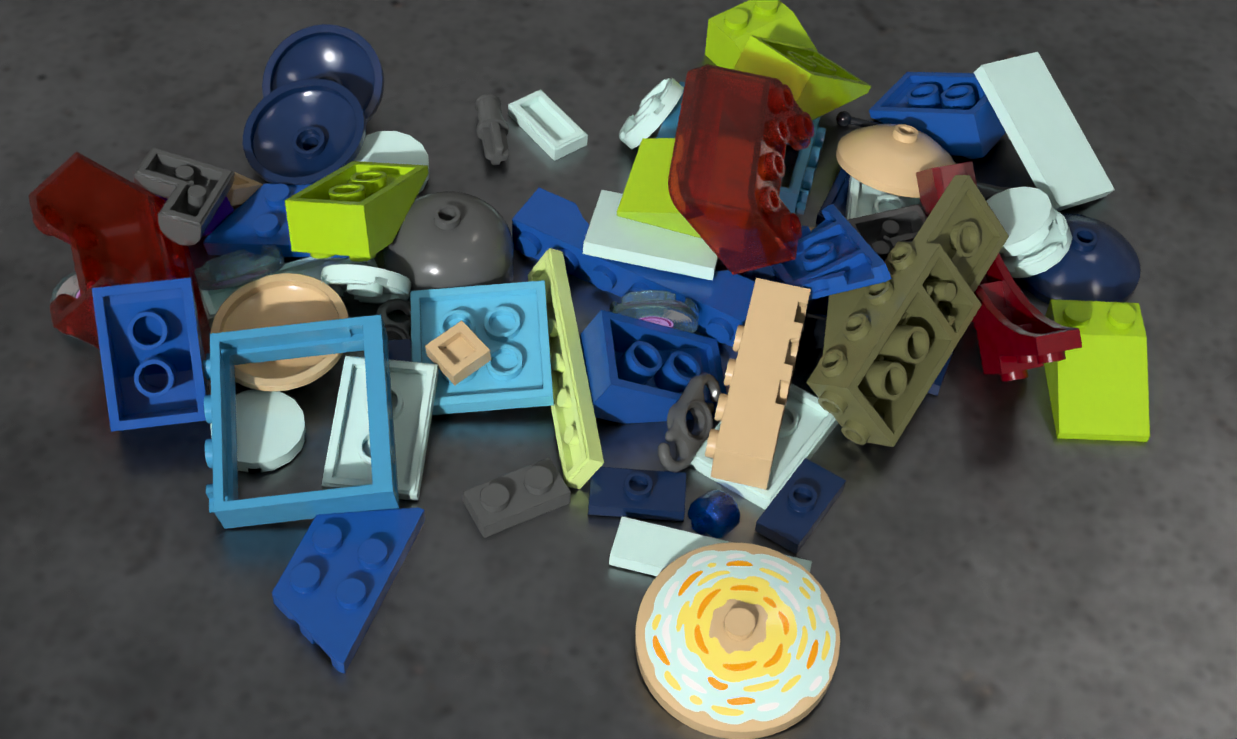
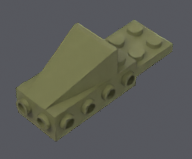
M955 175L913 241H898L889 252L885 263L892 279L883 283L829 295L823 356L808 379L807 384L818 396L820 406L831 413L842 426L841 431L843 435L854 443L864 445L867 442L889 447L895 446L982 305L974 292L1009 235L970 175Z

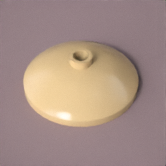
M879 124L858 128L843 136L836 150V158L840 166L859 182L882 192L911 198H920L916 177L917 172L955 164L950 154L936 141L906 124Z
M282 273L258 278L233 292L218 309L210 334L349 317L341 297L324 282L321 283L320 280L306 275ZM343 353L235 365V381L243 386L260 391H286L299 388L326 374L339 361Z

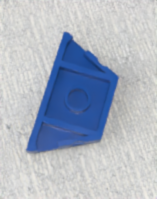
M263 184L205 238L203 244L208 255L311 257L310 253L292 252L285 200L312 184ZM335 255L329 258H349V256Z
M834 204L822 210L825 220L812 231H810L808 226L803 225L787 241L779 244L765 255L772 272L780 283L811 289L809 300L883 283L892 279L886 263Z
M416 507L316 515L273 589L272 597L274 604L288 619H293L299 624L300 632L312 644L317 643L331 658L332 665L337 671L346 673L425 522L424 509Z

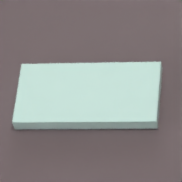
M1038 52L983 64L973 72L1036 188L1049 196L1055 210L1061 211L1103 198L1115 190Z

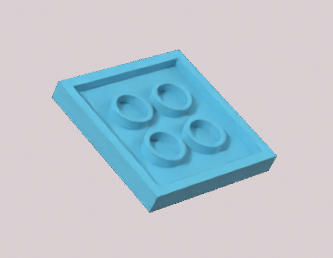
M545 280L410 291L412 362L434 364L426 354L425 345L461 320L490 349L491 361L455 386L439 369L432 415L554 405Z

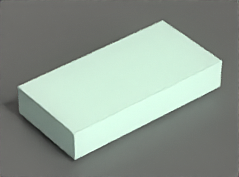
M541 89L508 104V115L554 161L587 145L588 135Z

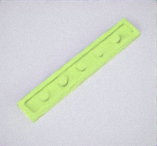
M549 248L527 276L528 282L545 280L554 405H551L564 482L567 487L580 490L604 464L563 252Z

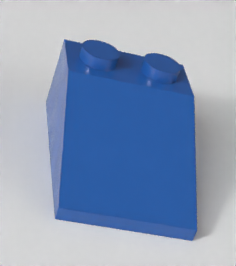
M906 72L869 109L871 118L884 124L910 125L931 137L950 155L965 156L968 159L984 157L1006 133L974 73Z
M191 277L92 288L111 432L205 421L204 396L210 395L209 382L204 374L203 360H205Z
M602 309L579 335L596 418L622 424L667 421L671 406L679 400L690 379L704 372L713 375L719 383L721 393L727 394L717 339ZM704 385L703 394L705 402L714 404L715 410L712 413L713 419L715 418L718 402H712L710 400L709 390L707 386ZM690 411L687 412L686 420H694Z

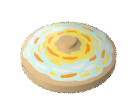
M728 542L708 545L690 551L670 563L658 574L647 589L640 604L635 630V650L638 666L645 684L658 703L677 720L692 729L719 738L755 739L786 730L805 718L818 705L827 692L836 670L840 650V631L834 607L827 593L814 576L802 565L790 557L767 547L748 543Z

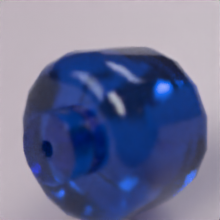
M711 490L690 504L688 517L696 533L704 534L707 532L714 538H723L740 523V510L736 501L727 492Z

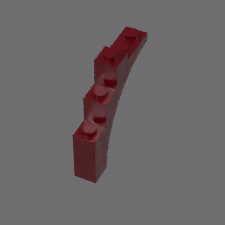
M972 161L930 168L916 173L921 206L927 218L955 175H970L977 186ZM998 253L974 292L982 305L971 322H974V327L977 330L984 374H1000L1001 381H1012L1028 378V369L1042 367L1044 363L1065 360V351L1082 348L1079 328L1062 326L1045 317L1026 298L1013 280Z

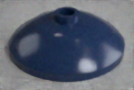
M314 25L291 34L274 50L264 70L262 82L263 97H266L275 89L294 81L303 79L330 80L344 86L354 94L364 111L366 124L376 113L383 97L384 73L376 52L358 33L338 25Z
M325 79L294 81L269 93L253 109L243 131V150L252 169L262 179L271 184H313L355 160L366 136L365 114L354 94L336 82Z
M1062 214L1066 218L1072 234L1069 251L1060 262L1047 271L1031 277L1018 278L1030 293L1047 304L1050 303L1051 299L1126 302L1137 287L1141 269L1139 258L1134 248L1116 229L1092 217L1079 214Z

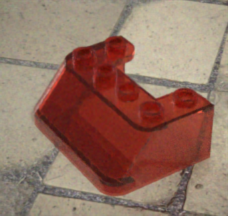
M706 64L689 70L686 76L668 176V189L671 200L676 209L733 275L796 259L798 239L802 236V227L797 215L791 213L779 197L781 180L785 175L784 157L786 143H789L795 150L805 149L810 145V140L814 136L813 121L807 112H803L796 103L788 85L782 84L779 79Z
M75 152L28 195L33 214L32 219L38 230L47 236H54L71 245L81 294L78 298L68 294H60L50 303L51 319L54 328H57L63 334L72 335L90 343L100 350L92 288L187 277L192 279L200 331L207 326V317L189 247L172 242L160 230L158 214L166 203L165 200L79 152Z

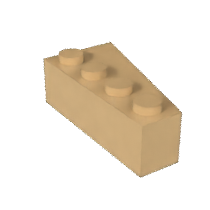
M756 278L745 326L738 325L733 351L738 352L737 359L729 358L724 385L730 386L728 394L720 393L714 420L721 421L720 429H711L707 441L705 457L713 458L712 478L767 489L800 347L811 289Z

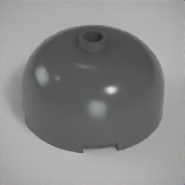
M435 192L419 197L413 202L393 242L383 249L384 269L409 278L411 281L410 291L511 283L514 275L513 238L502 215L486 201L462 192Z

